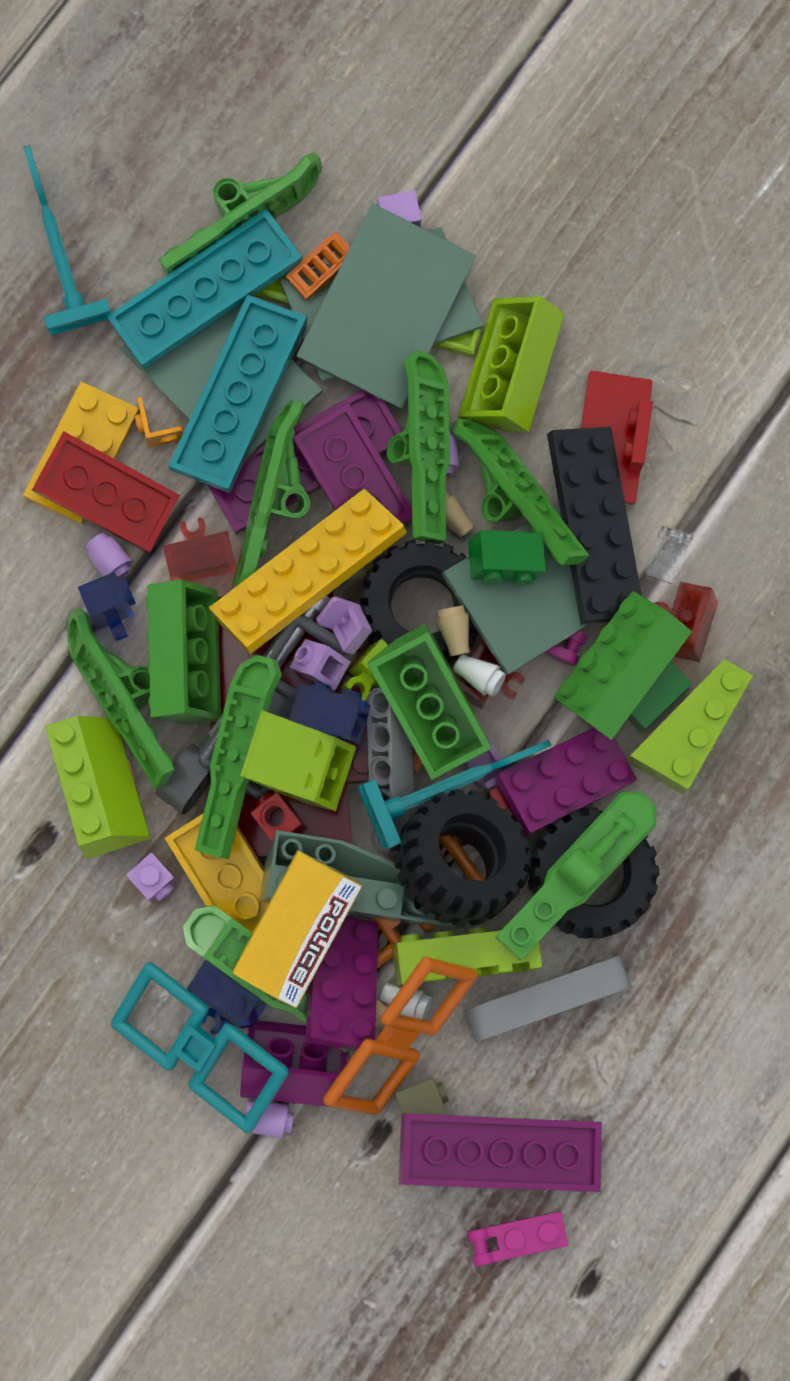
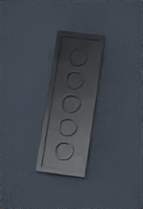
M611 427L551 430L547 434L561 517L589 554L582 564L570 565L580 624L610 622L619 610L621 603L628 598L632 591L642 596Z

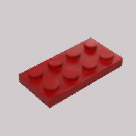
M65 431L62 432L32 488V491L146 553H150L180 496Z

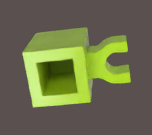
M382 639L369 646L348 670L354 677L346 681L341 687L347 692L353 685H357L361 690V694L355 701L359 705L367 700L368 694L373 689L380 688L367 662L388 646Z

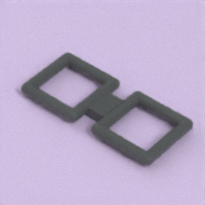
M302 614L277 633L263 657L277 660L297 627L331 647L350 661L342 679L356 659L358 652L356 651L354 655L343 652L333 633ZM280 679L272 694L268 713L290 720L299 707L312 716H319L335 691L321 687L314 700ZM220 724L198 757L199 763L209 770ZM249 781L245 793L259 800L264 795L271 793L272 790Z

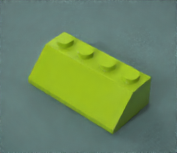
M542 296L493 299L458 417L470 419L504 432H529L565 313Z
M74 716L46 725V732L77 843L85 859L87 860L151 839L121 735L109 719L105 717Z

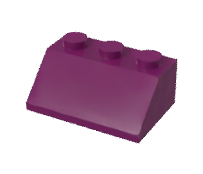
M250 1019L247 1036L284 1064L289 1070L288 1076L272 1101L328 1107L324 1104L323 1098L347 1065L349 1050L345 1053L340 1048L306 1042V1026ZM245 1052L242 1064L240 1097L257 1099L272 1073Z

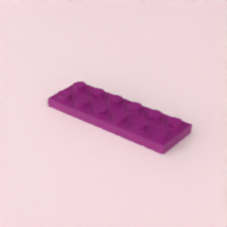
M362 390L293 427L295 434L342 405L349 403L379 455L386 453L390 439L402 432L385 402L376 399V397ZM293 442L300 482L305 493L309 495L321 487ZM265 443L244 461L230 493L207 485L235 535L246 530L249 509ZM295 494L289 495L286 499V507L299 501L298 497Z
M401 1113L399 1185L601 1192L602 1122Z

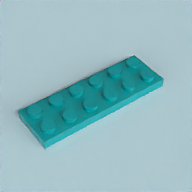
M264 209L106 317L141 367L146 369L241 305L247 295L254 296L294 269L303 258L268 210Z
M250 295L246 296L169 463L170 471L225 492H231L307 325V316Z

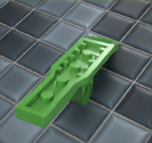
M316 153L305 155L294 169L290 170L283 177L269 180L267 178L245 184L230 177L218 180L213 187V196L222 218L208 228L196 231L188 241L179 247L170 248L159 259L164 274L168 275L264 209H267L275 219L303 201L316 185L322 171L320 157ZM227 196H235L231 200H223Z
M415 350L410 352L404 359V367L408 377V416L404 431L390 439L387 446V458L392 463L412 468L413 539L421 541L434 540V544L446 542L445 477L450 464L449 385L444 368L431 354Z
M290 400L280 411L268 430L232 589L258 570L259 556L263 557L265 555L268 545V538L264 537L270 513L289 518H300L310 508L309 496L305 493L300 482L297 457H295L292 439L295 435L293 427L304 409L303 402ZM291 494H295L299 500V506L293 512L288 511L285 505L287 497Z
M456 419L452 424L454 436L468 444L478 457L481 465L480 471L487 490L481 504L484 518L489 522H506L518 520L524 515L532 526V531L543 534V542L549 548L550 554L555 561L562 566L582 564L589 554L551 506L546 492L503 436L485 424L470 419Z
M80 607L74 609L68 618L67 640L71 658L109 721L123 736L153 788L158 789L167 784L175 769L173 768L171 757L162 750L157 742L154 729L149 724H146L138 709L148 704L150 696L148 667H131L116 654L105 649L99 644L96 635L91 630L89 615Z
M259 655L253 656L239 665L230 683L210 764L211 786L195 846L196 851L229 859L247 784L250 781L241 777L240 774L261 711L268 712L272 694L282 676L278 660Z
M641 791L620 793L547 871L541 889L495 938L521 961L567 911L582 905L656 826V805Z
M216 906L196 908L183 925L187 946L272 1008L291 1012L304 1023L307 1022L308 988L297 1008H294L232 973L253 934L251 931ZM340 1048L345 1053L348 1051V1049Z

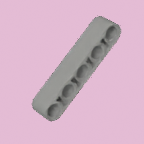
M373 689L368 694L366 702L369 781L376 780L384 801L395 796L402 798L414 793L412 744L382 689ZM414 807L406 810L405 815L392 820L399 836L402 834L401 830L414 815ZM370 820V838L373 847L381 853L395 851V846L386 849L382 848Z
M619 955L466 1009L465 1013L475 1042H479L632 987Z

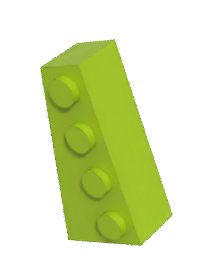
M724 659L627 758V762L683 795L689 790L753 675Z
M506 925L500 926L499 931L487 932V927L467 929L466 935L454 936V931L435 932L434 938L421 940V934L400 936L401 942L392 945L396 985H404L424 957L476 970L477 977L532 971L542 968L540 944L538 942L519 961L495 938ZM430 972L422 983L454 980L455 978Z

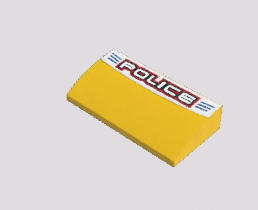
M297 850L232 973L267 994L297 1008L362 885L358 880Z

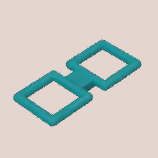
M146 963L111 1020L112 1028L167 1071L173 1070L180 1059L195 1070L188 1082L189 1089L243 1132L251 1133L288 1076V1068L230 1023L224 1024L216 1038H214L200 1027L209 1011L207 1004L154 963ZM151 979L193 1011L168 1053L127 1022ZM229 1041L233 1042L272 1073L247 1115H244L204 1083Z

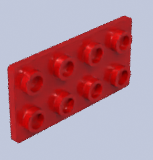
M590 371L587 380L581 428L611 427L625 504L633 505L637 499L640 472L645 463L653 401H650L653 382L650 379Z

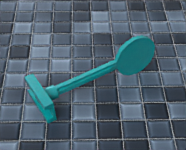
M30 145L23 146L42 207V221L65 294L63 302L66 310L44 316L50 336L108 320L106 316L111 313L107 299L85 305L82 294L77 292L58 225L48 206Z
M548 739L491 764L476 766L402 798L395 796L384 801L375 779L357 786L380 844L383 849L402 843L392 820L405 815L406 810L421 805L427 800L430 801L439 793H449L451 790H456L480 780L492 770L520 760L552 745Z

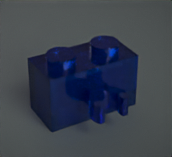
M112 572L78 586L88 614L96 629L100 630L109 626L116 642L127 638L128 634L122 620L134 616L130 606L136 604L126 579L119 581L116 573Z
M312 681L311 686L299 683L288 720L338 739L360 745L371 705L361 700L362 694L351 690L343 689L342 694L331 692V686L317 681Z
M208 960L204 961L187 987V990L210 1006L208 1014L201 1024H204L209 1016L213 1017L215 1024L210 1031L212 1034L219 1033L225 1024L224 1017L239 1028L253 1027L267 1006V1003Z

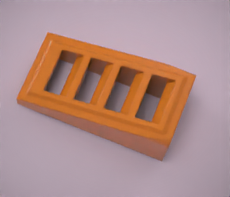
M334 232L285 276V279L305 301H308L334 281L350 246L337 232ZM326 258L332 267L328 268L322 259ZM313 266L322 274L320 278L311 269ZM303 273L313 283L310 287L300 277Z

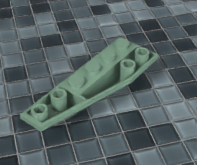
M279 830L275 831L264 868L260 902H270L297 850L358 880L362 885L347 915L466 929V926H453L452 920L443 924L435 920L436 916L429 913L426 916L419 910L421 906L415 900L411 902L405 895L408 891L406 886H400L397 875L401 870L395 868L394 862L342 840Z

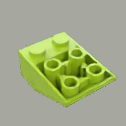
M261 711L240 776L306 805L336 811L356 747L334 736L266 711Z

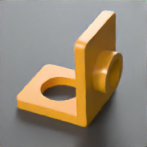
M137 397L140 414L135 415L136 425L139 434L145 433L148 446L153 447L180 441L184 433L182 426L150 432L142 397Z

